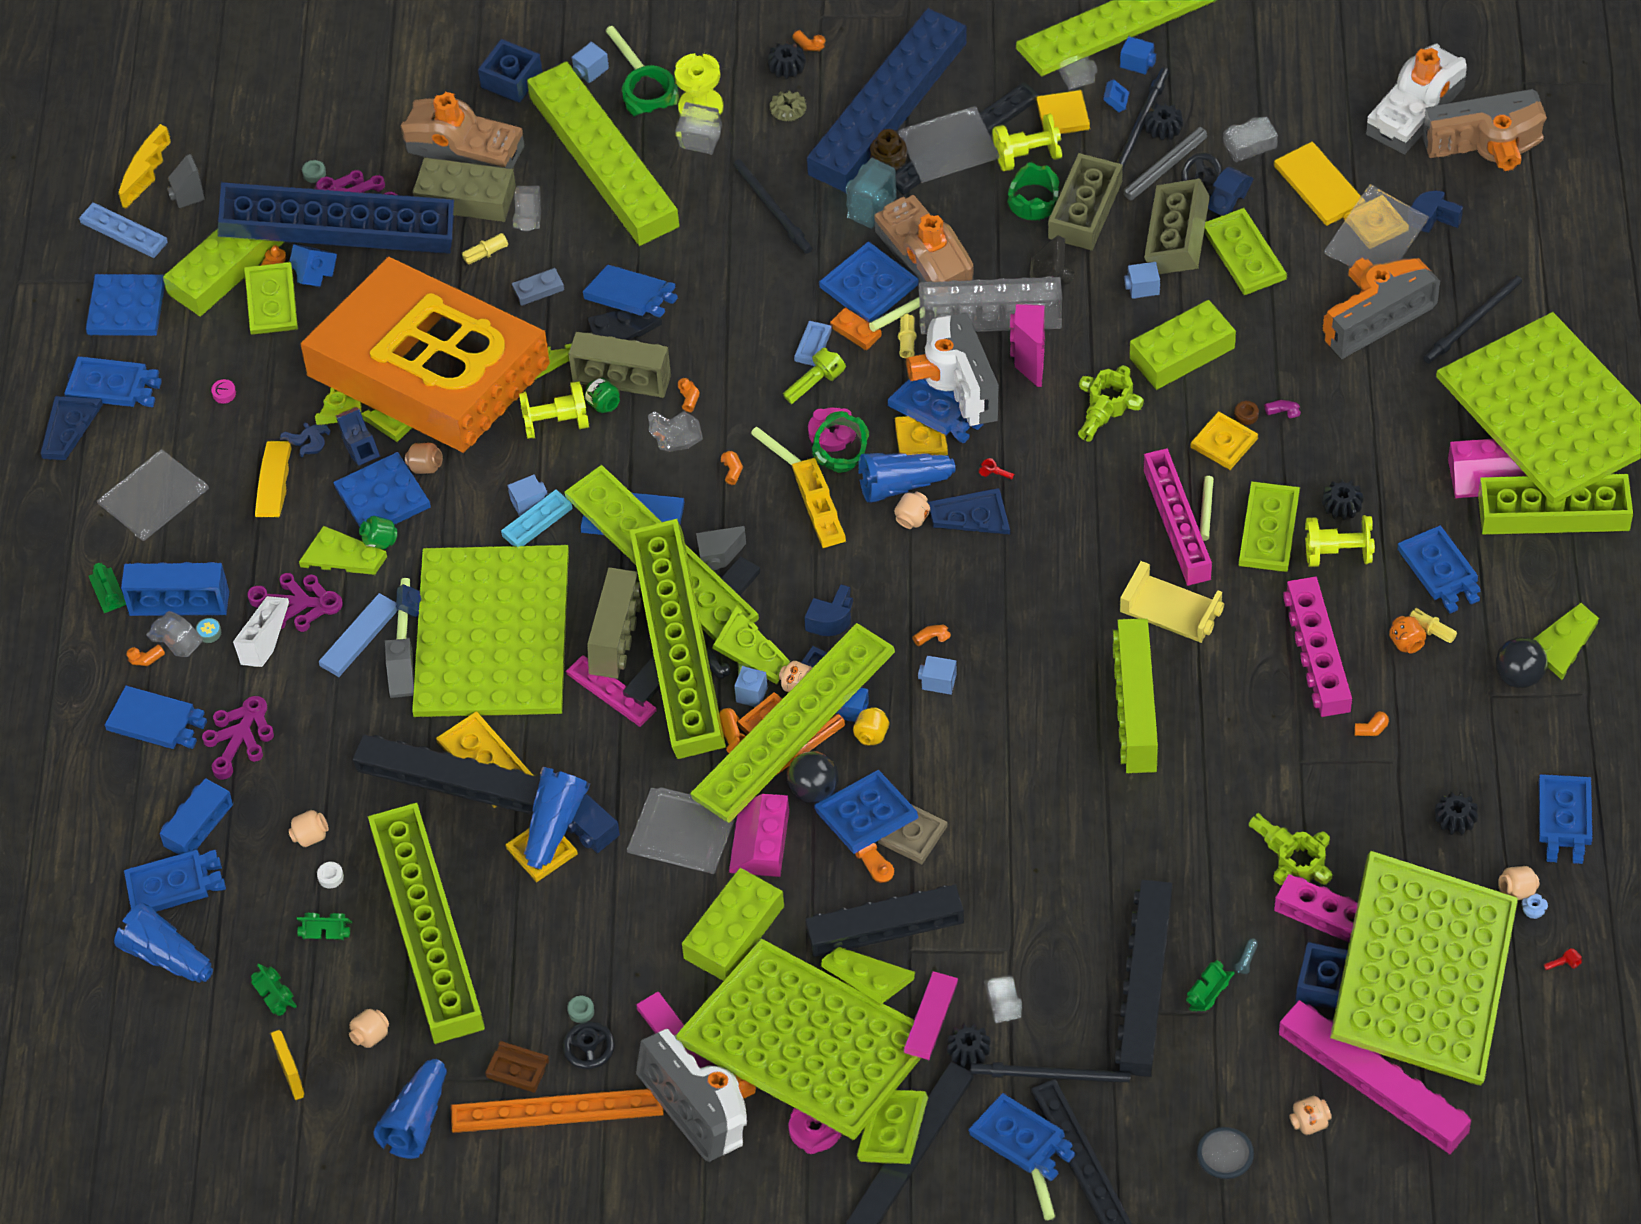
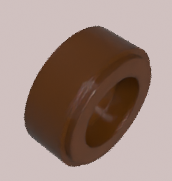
M1242 401L1236 405L1234 416L1238 423L1251 425L1257 421L1259 409L1255 403Z

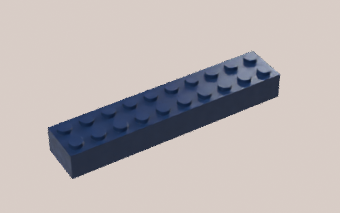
M927 9L808 155V175L847 193L872 162L870 146L873 140L884 129L898 130L966 45V25Z
M221 182L218 237L450 253L454 200Z

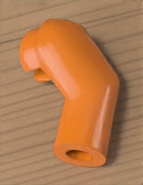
M727 451L721 455V462H724V465L729 467L725 481L730 485H735L743 465L735 452Z
M156 645L146 653L139 652V649L132 647L127 651L126 655L132 665L149 666L165 655V652L160 645Z
M1381 711L1375 713L1369 723H1355V736H1378L1388 725L1389 718L1386 713Z

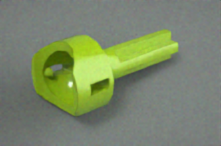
M821 348L812 356L815 366L783 393L784 398L790 404H793L821 380L823 376L833 381L846 368L841 357L837 353L828 352L826 348Z

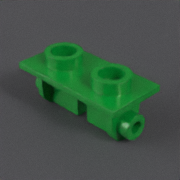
M102 563L95 564L93 566V574L88 577L103 612L107 613L125 606L126 602L112 568L107 569Z
M304 913V917H297V920L303 923L302 926H298V937H303V939H321L322 930H326V939L345 940V938L350 937V927H346V924H352V921L345 918V914L332 913L330 918H320L318 913Z
M1215 960L1214 963L1211 962L1201 975L1206 984L1202 980H1197L1187 993L1188 997L1186 1000L1191 1004L1189 1010L1207 1011L1214 1005L1219 993L1228 986L1234 972L1223 971V964L1220 961Z
M258 964L257 966L261 971L252 974L251 983L262 997L270 992L263 1000L271 1012L280 1016L285 1013V1008L288 1005L296 1008V1004L291 999L294 995L285 985L282 986L279 982L281 977L278 972L271 966L267 968Z

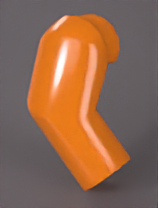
M797 31L793 35V39L803 50L820 51L824 48L825 38L821 35H815L813 39H808L801 31Z
M682 378L677 384L680 392L685 397L682 408L687 412H692L699 398V390L692 381Z
M943 624L932 625L912 636V639L917 646H921L935 636L938 637L940 642H944L950 638L951 634L947 630L948 627Z

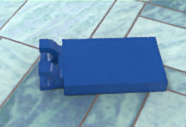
M607 265L583 291V296L586 300L641 316L648 312L656 317H661L665 313V308L659 307L663 300L673 304L678 299L676 294L671 293L676 288L674 283H666V281L611 265Z
M77 357L64 394L66 397L102 399L104 404L134 407L137 401L144 406L153 407L155 397H151L152 388L159 389L162 380L157 378L158 370H147L145 364ZM146 384L152 388H144V386Z
M909 379L888 398L889 407L944 435L952 432L954 437L962 443L969 439V434L965 432L969 429L970 425L965 422L967 418H963L959 401L956 402L954 391L935 389L925 379L910 381ZM983 424L973 425L971 427L978 430Z
M1441 525L1398 543L1397 550L1433 599L1442 598L1449 614L1458 610L1455 602L1459 601V597L1456 594L1464 591L1470 604L1480 601V597L1477 595L1480 592V587L1476 584L1478 582V575Z
M125 686L105 723L107 731L174 749L176 744H181L193 749L197 742L196 738L192 737L194 731L185 727L187 724H191L204 729L207 719L203 718L204 710L194 709L193 704Z
M1539 775V842L1547 843V862H1557V853H1559V846L1573 847L1572 863L1583 864L1585 845H1591L1592 843L1591 777Z
M197 849L124 870L131 910L140 903H146L156 912L208 897L207 890H225V881L221 877L220 871L210 875L207 873V869L216 870L222 868L216 850L200 855Z
M1003 1093L969 1129L970 1136L1029 1173L1037 1168L1050 1181L1057 1176L1058 1172L1053 1168L1056 1165L1055 1162L1049 1158L1055 1152L1066 1162H1069L1075 1156V1153L1070 1150L1072 1143L1063 1139L1065 1136L1062 1129Z

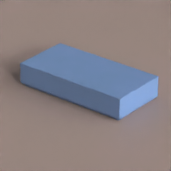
M809 321L794 356L795 362L815 366L812 356L821 348H825L832 332V326Z

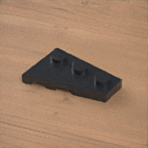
M618 310L589 317L588 324L591 333L594 335L630 340L633 337L639 338L662 325L661 317H656L648 312L641 316L624 310Z

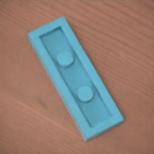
M554 490L501 530L502 537L512 546H524L572 510V503L559 491Z

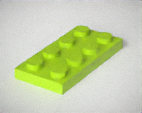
M1244 208L1205 222V235L1244 295L1286 280L1287 273Z
M1251 481L1239 566L1288 572L1300 487Z

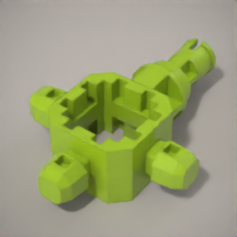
M1122 365L1116 371L1110 369L1102 370L1096 379L1082 376L1079 387L1086 392H1090L1091 405L1087 409L1086 422L1078 432L1079 437L1084 440L1088 435L1086 441H1092L1097 429L1106 424L1111 416H1121L1127 406L1133 410H1140L1142 408L1143 398L1133 394V383L1130 378L1129 367ZM1110 386H1113V390L1119 392L1123 390L1122 396H1118L1117 399L1113 397L1110 400L1109 396L1099 395L1101 394V389H1109Z
M1260 813L1250 820L1249 827L1265 837L1264 841L1268 844V848L1272 849L1279 856V868L1275 871L1273 878L1275 882L1283 885L1288 874L1302 877L1308 882L1314 878V880L1324 885L1331 881L1332 873L1324 866L1325 848L1330 841L1328 834L1322 831L1313 837L1306 832H1296L1294 835H1291L1287 829L1270 824ZM1301 849L1304 852L1307 849L1308 854L1315 859L1310 862L1309 867L1307 865L1296 867V862L1289 858L1293 855L1294 850L1298 852Z

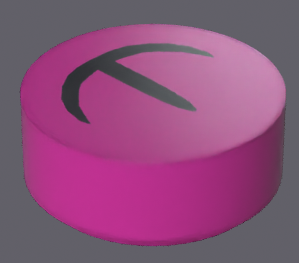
M219 380L212 386L213 398L218 403H228L236 396L235 386L229 380Z

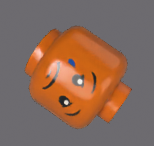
M1400 616L1393 621L1389 636L1401 652L1415 653L1424 646L1426 632L1415 617Z

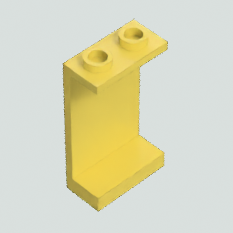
M1142 561L1120 598V612L1138 619L1148 618V623L1202 643L1205 635L1211 634L1214 627V619L1216 616L1219 617L1224 608L1221 591H1217L1213 600L1150 576V564Z

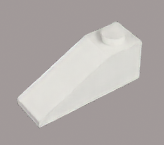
M267 596L235 638L233 643L241 665L262 667L273 653L289 604L288 598Z

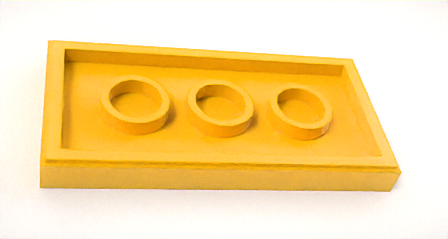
M1313 142L1274 161V167L1326 226L1343 218L1345 213L1365 204V200Z
M477 711L436 738L437 743L442 749L455 757L463 759L469 757L480 763H494L501 768L509 770L518 769L525 774L533 775Z

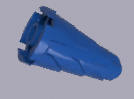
M905 453L861 454L859 458V474L863 473V479L860 480L862 493L865 500L870 503L885 499L886 497L908 493V490L948 479L952 473H955L954 460L950 459L948 455H930L927 453L910 455Z
M542 767L540 772V782L533 806L529 838L524 855H526L525 859L528 860L527 865L541 870L543 865L547 866L548 863H551L559 843L563 839L569 824L573 821L581 801L590 787V783H587L585 780L561 771L554 773V769Z
M146 903L136 905L123 919L122 922L126 923L125 929L123 930L119 927L114 939L115 946L120 950L191 981L206 982L211 977L213 969L211 968L210 960L196 950L192 943L176 932L177 929L159 916Z
M427 1060L410 1082L403 1087L397 1099L391 1103L381 1120L377 1123L374 1129V1137L381 1147L385 1148L386 1144L392 1147L389 1153L410 1159L419 1157L420 1153L422 1155L438 1108L437 1103L441 1095L442 1085L447 1074L445 1065L440 1060Z

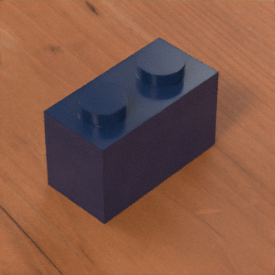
M585 793L567 831L570 833L574 832L586 848L589 849L591 847L598 854L620 835L618 822Z

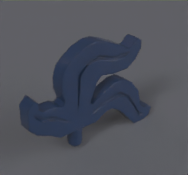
M304 423L306 429L300 435L283 432L280 435V440L285 439L290 444L300 446L309 437L310 443L301 447L300 457H303L304 454H316L323 449L325 443L321 434H330V429L327 425L314 424L310 427L308 423Z

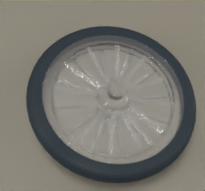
M1221 1127L1209 1131L1201 1138L1197 1147V1157L1201 1167L1210 1175L1221 1179H1231L1242 1175L1249 1169L1253 1162L1254 1150L1245 1134L1233 1128Z

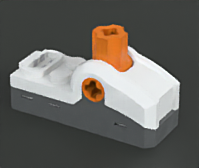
M1437 44L1420 49L1414 57H1411L1404 64L1395 87L1368 116L1366 135L1405 155L1423 135L1426 107L1449 104L1464 88L1467 68L1465 58H1458L1440 49V46Z
M968 313L932 319L927 332L925 354L906 358L910 381L925 379L935 389L954 391L956 402L959 401L963 418H967L970 426L998 421L999 385Z
M668 1028L641 1040L636 1074L704 1160L712 1161L741 1147L743 1144V1126L747 1123L743 1099L754 1094L756 1086L719 1066L699 1068L694 1057L690 1054L688 1055L683 1044L676 1039L675 1035H672Z

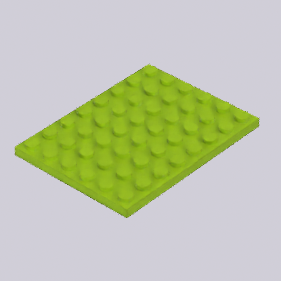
M1554 312L1437 370L1436 377L1553 504L1641 459V404Z
M568 545L423 548L420 587L421 601L419 602L413 696L414 717L470 716L476 711L480 715L562 714Z
M1370 851L1366 860L1330 1038L1481 1086L1485 1079L1518 898Z
M763 939L754 946L676 1035V1039L688 1050L729 1070L732 1074L855 1140L921 1059L920 1057L904 1053V1048L915 1020L883 1003L876 1002L859 990Z

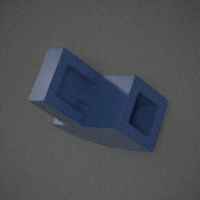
M1232 167L1224 169L1213 185L1216 188L1209 200L1208 209L1222 216L1231 213L1238 197L1245 198L1254 178Z
M1425 192L1419 195L1409 210L1407 225L1426 233L1430 232L1436 220L1458 228L1462 220L1463 206L1444 200L1445 192Z
M358 407L335 416L342 433L343 442L353 461L358 466L380 457L374 438L367 430Z
M840 585L832 603L813 598L805 615V630L821 636H834L844 632L851 624L850 610L853 598L850 596V587Z

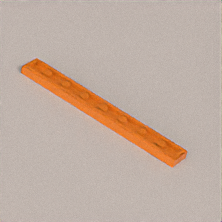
M649 1089L451 1105L453 1132L664 1115L663 1107Z

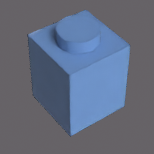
M592 42L572 56L573 71L579 78H583L588 83L609 69L607 53Z
M1156 262L1128 266V275L1124 276L1126 290L1130 289L1132 298L1160 295V277Z
M535 475L508 485L510 500L519 516L547 495L543 482H538Z
M927 656L925 665H920L918 679L922 680V690L951 695L957 675L956 660Z
M742 666L734 686L737 703L756 707L763 701L768 689L766 672Z

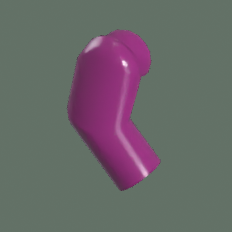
M1278 400L1265 404L1267 415L1287 411L1288 417L1294 418L1301 414L1300 406L1297 402Z

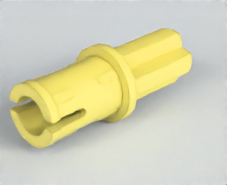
M500 233L485 242L483 240L480 241L479 245L463 252L462 256L467 264H471L484 257H491L492 253L508 247L505 236Z
M904 314L901 317V328L898 333V339L900 340L899 354L905 359L915 355L914 341L917 338V334L914 332L915 318L909 314Z
M1415 608L1410 616L1415 617L1419 621L1427 635L1434 634L1449 643L1454 641L1457 632L1440 623L1438 617L1433 618L1418 608Z

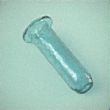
M1250 939L1247 942L1239 963L1235 964V969L1240 973L1247 974L1250 971L1249 965L1257 948V941L1255 939Z

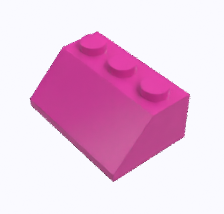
M1016 304L1015 314L1010 315V357H1015V367L1037 387H1042L1045 349V305Z
M1494 439L1450 442L1448 461L1455 498L1478 497L1480 478L1527 476Z
M761 794L753 798L737 815L730 873H736L739 868H742L753 875L780 877L789 817L788 796Z

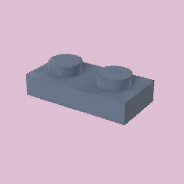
M553 268L512 283V288L522 306L564 290V285L556 269Z

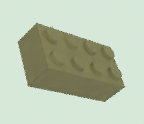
M1078 153L1048 221V239L1093 250L1122 184V164Z
M424 158L413 195L414 197L453 199V215L505 222L516 188L513 169Z
M1200 179L1156 186L1144 258L1147 263L1156 262L1159 274L1198 269L1210 197Z
M576 332L569 351L573 382L580 381V384L588 385L591 381L604 378L620 391L664 398L671 378L668 347L659 344L642 343L636 340L617 339L611 336H599L592 333Z
M608 568L588 640L589 674L618 679L620 669H625L627 655L624 654L626 650H630L632 642L630 632L636 629L637 617H635V614L640 612L642 606L638 572Z

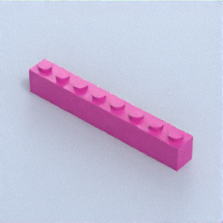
M1299 1000L1280 1021V1036L1447 1153L1451 1154L1469 1133L1471 1119H1469L1464 1111L1450 1106L1441 1095L1433 1094L1425 1088L1422 1082L1404 1074L1399 1066L1390 1064L1379 1053L1330 1038L1333 1020L1325 1019L1313 1006L1305 1005Z

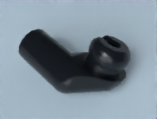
M706 648L711 672L717 678H724V676L730 675L731 671L728 663L719 665L712 649Z

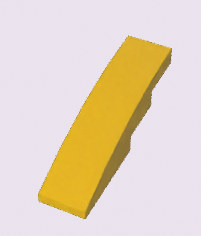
M160 124L153 131L129 165L119 189L122 207L127 208L155 180L153 170L163 161L161 152L171 143L165 126Z
M267 441L257 492L256 517H280L286 495V479L289 472L288 460L291 453V444L288 441Z
M812 458L792 464L799 489L822 548L846 542L844 531L838 520L837 511L830 498L829 488L816 459Z

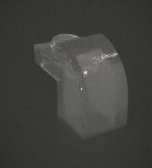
M517 186L514 194L515 214L513 228L522 231L539 229L541 221L540 186Z
M656 411L648 415L649 431L654 438H657L658 447L661 450L670 452L683 450L703 440L699 420L685 411L671 420H668Z
M168 611L162 618L157 619L152 624V629L146 634L152 642H164L175 656L188 657L204 640L189 622L171 611Z
M1006 975L984 980L995 1023L1021 1018L1020 1010L1023 1008L1021 999L1016 994L1013 976Z

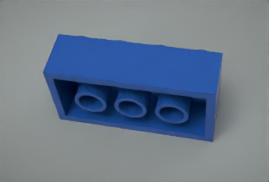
M161 562L158 564H124L121 589L130 616L227 615L229 588L222 563L184 562L168 564Z

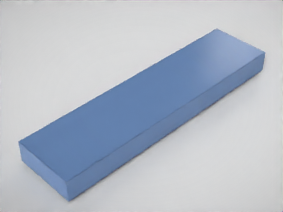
M92 203L79 217L82 224L153 258L168 243L166 237L95 203Z
M379 593L319 660V665L340 677L399 610L396 609V602Z

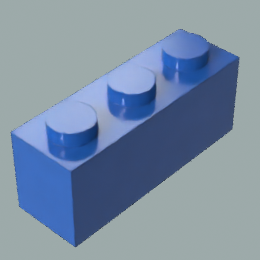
M205 778L200 785L193 789L188 800L178 807L176 814L170 822H166L160 832L163 846L178 855L197 850L232 807L233 802L230 792Z

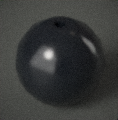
M1516 637L1505 642L1500 647L1496 657V669L1501 679L1506 684L1515 688H1528L1537 684L1544 677L1548 665L1547 654L1541 644L1529 637Z
M810 751L802 753L790 763L787 771L789 789L794 796L804 802L819 803L830 797L838 786L839 773L837 766L830 757L821 752Z

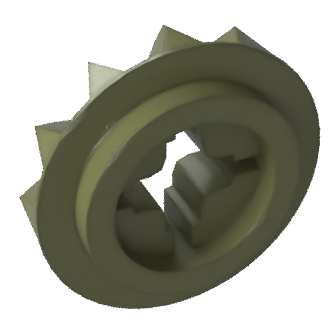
M790 90L787 93L779 92L778 96H773L770 103L771 113L779 120H796L806 111L805 98L801 97L798 92L791 93ZM784 102L792 104V109L787 105H784Z

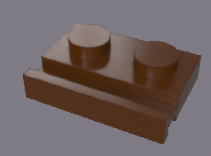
M500 1041L499 1047L487 1068L486 1077L535 1093L545 1072V1067L549 1063V1056Z

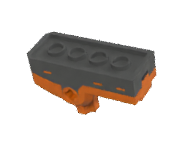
M1361 258L1355 261L1354 265L1349 269L1348 275L1361 288V292L1358 295H1353L1346 302L1335 305L1324 315L1323 331L1325 332V341L1341 359L1351 355L1433 309L1438 303L1440 280L1419 258L1401 259L1375 265L1369 259Z

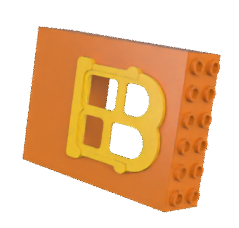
M388 257L301 342L307 376L463 453L475 444L481 434L487 431L491 424L504 414L507 407L519 398V393H522L528 386L532 385L535 378L542 371H545L550 364L544 330L391 257ZM442 317L462 325L447 341H442L427 334ZM470 331L485 336L490 341L488 348L477 354L467 353L458 349L456 345ZM419 340L429 345L413 361L402 358ZM441 350L463 361L466 369L458 377L445 378L423 368L422 365L436 351Z

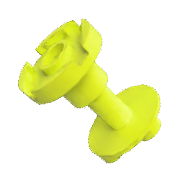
M695 54L686 55L677 62L675 67L676 83L682 90L686 91L679 100L678 109L680 115L685 120L693 122L695 126H703L707 122L716 119L723 112L722 98L716 91L712 90L720 79L719 64L715 58L707 54H703V57L695 56Z
M1046 114L1043 117L1044 132L1025 136L1024 132L1008 135L1004 125L993 128L994 148L998 150L999 155L997 159L1002 171L1014 169V157L1027 155L1029 149L1045 145L1048 146L1053 159L1062 158L1061 148L1057 141L1061 140L1059 128H1054L1052 114Z
M580 381L570 383L572 395L554 398V403L531 408L529 407L526 391L519 393L528 439L535 438L534 421L557 417L558 421L577 418L579 429L589 428Z
M1362 516V533L1338 534L1337 529L1319 530L1317 518H1306L1305 530H1309V533H1307V538H1305L1309 567H1319L1320 554H1336L1339 548L1362 547L1364 563H1372V553H1374L1375 549L1374 539H1370L1372 516Z

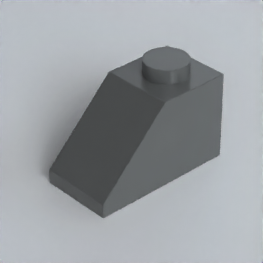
M191 154L187 155L168 177L171 187H168L167 191L171 201L176 200L178 208L205 200L198 170Z
M744 526L696 533L699 558L712 570L726 567L746 545Z
M410 638L386 640V667L390 698L414 696V661Z

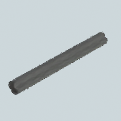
M1202 127L1194 130L1124 189V197L1128 200L1136 198L1207 138V131Z

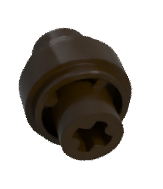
M892 129L882 130L871 143V160L882 173L893 174L899 170L907 159L906 142L896 131Z

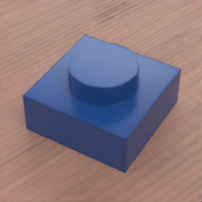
M1113 79L1107 83L1103 100L1115 110L1121 112L1126 109L1129 91Z

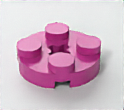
M845 408L815 410L808 425L809 438L812 443L816 431L825 422L829 414L844 411L848 412V415L851 416V412ZM834 425L831 427L838 429H835L834 432L826 429L819 438L821 448L825 451L835 452L846 448V444L850 441L852 443L856 437V432L844 425Z
M796 1108L791 1113L789 1120L790 1137L798 1147L804 1149L809 1154L830 1148L841 1137L842 1133ZM813 1121L816 1124L821 1123L820 1129L811 1130L810 1123Z

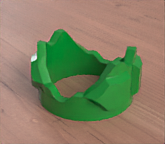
M659 66L637 68L628 75L622 86L623 101L626 102V109L633 117L645 112H651L656 108L676 105L679 100L678 86L675 84V78L670 72ZM643 76H648L661 83L666 93L657 99L643 100L634 96L633 90L636 83Z
M1027 163L1025 167H1022L1016 174L1008 191L1007 201L1011 211L1018 217L1027 220H1040L1050 216L1059 198V180L1056 173L1047 165L1041 167L1034 163ZM1034 184L1049 189L1054 199L1050 202H1044L1039 198L1028 201L1022 195L1014 196V194L1021 187Z
M838 411L829 414L825 422L816 431L812 447L814 458L821 466H825L834 472L841 473L852 470L859 463L861 454H865L869 437L868 428L863 420L859 417L855 418L848 415V412ZM834 425H844L853 429L861 442L860 453L850 460L830 457L821 448L819 443L822 432Z

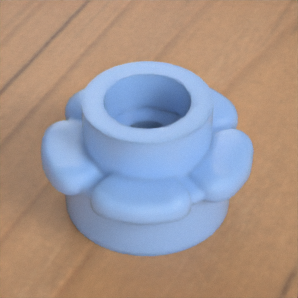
M1539 894L1522 900L1523 911L1530 918L1536 919L1541 917L1545 913L1544 910L1548 907L1547 901L1542 899Z

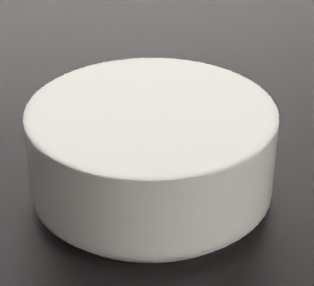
M335 862L324 863L317 871L319 883L325 888L339 886L344 878L341 866Z

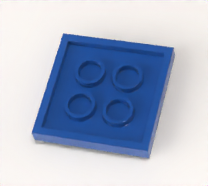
M867 242L819 281L821 289L850 311L871 323L918 286L919 281L917 277L870 242Z
M95 274L86 326L87 334L157 335L165 287L164 275Z
M398 452L334 482L335 489L359 527L370 516L390 519L395 525L431 507L430 501Z
M879 770L814 805L816 813L853 854L919 818L917 810Z

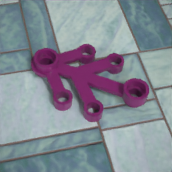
M355 170L350 175L335 181L330 177H323L318 180L315 189L363 193L370 189L380 191L384 189L385 182L384 178L380 175L373 176L371 180L364 182L362 172ZM348 184L354 185L353 187L348 189L342 188ZM394 192L384 193L385 195H397Z
M290 573L282 574L279 580L281 587L289 590L294 596L267 594L263 586H254L248 591L249 602L256 608L261 605L267 596L288 598V606L290 607L286 610L281 629L286 626V621L307 607H315L307 614L299 615L295 618V627L300 632L307 631L310 628V622L321 615H332L339 612L343 605L342 598L336 592H326L319 584L318 578L315 575H307L303 583L305 589L313 591L317 597H309L295 582L294 576Z
M252 696L246 699L243 706L230 712L218 710L214 713L213 719L218 727H225L230 721L243 717L239 724L218 732L207 730L202 735L203 742L208 747H213L218 742L232 737L222 757L216 758L212 763V770L216 778L223 780L232 775L233 767L231 761L243 739L247 746L248 758L254 762L262 759V748L256 744L250 730V726L255 720L259 728L258 735L260 740L268 742L274 737L273 729L267 724L264 717L267 711V703L262 697ZM220 717H225L223 720H217ZM265 731H269V734L263 735L262 733ZM208 737H214L212 740H206ZM254 751H258V752H259V753L256 754V755H252V754H251V753L254 752Z

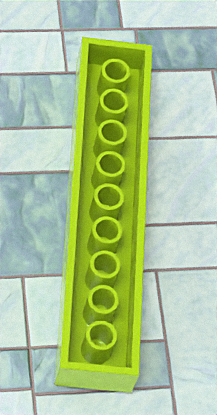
M567 62L527 80L529 96L532 102L639 246L679 227L678 209Z
M677 519L630 530L673 751L677 759L726 748L680 524Z
M414 803L368 816L434 1044L485 1030L481 1011L418 804Z

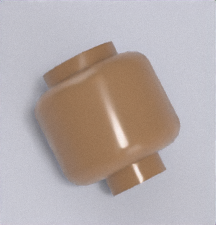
M414 443L405 455L406 465L415 474L434 473L441 466L443 460L441 450L434 443Z

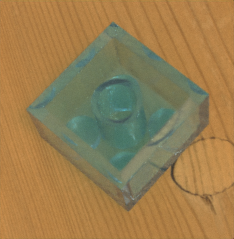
M871 158L866 165L861 166L858 175L854 180H850L846 186L848 218L872 229L875 225L874 214L884 210V206L894 202L896 199L895 168L874 158Z

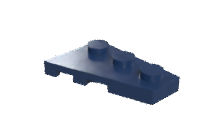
M55 396L41 450L42 459L66 460L103 406L102 399Z
M999 488L928 502L932 524L935 528L1010 534V527Z

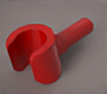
M991 458L984 460L981 463L982 467L979 469V473L984 477L989 476L992 472L1011 480L1014 476L1013 473L997 467L996 462Z
M1568 949L1563 954V957L1544 964V968L1549 970L1568 963L1571 968H1576L1582 963V957L1575 949Z

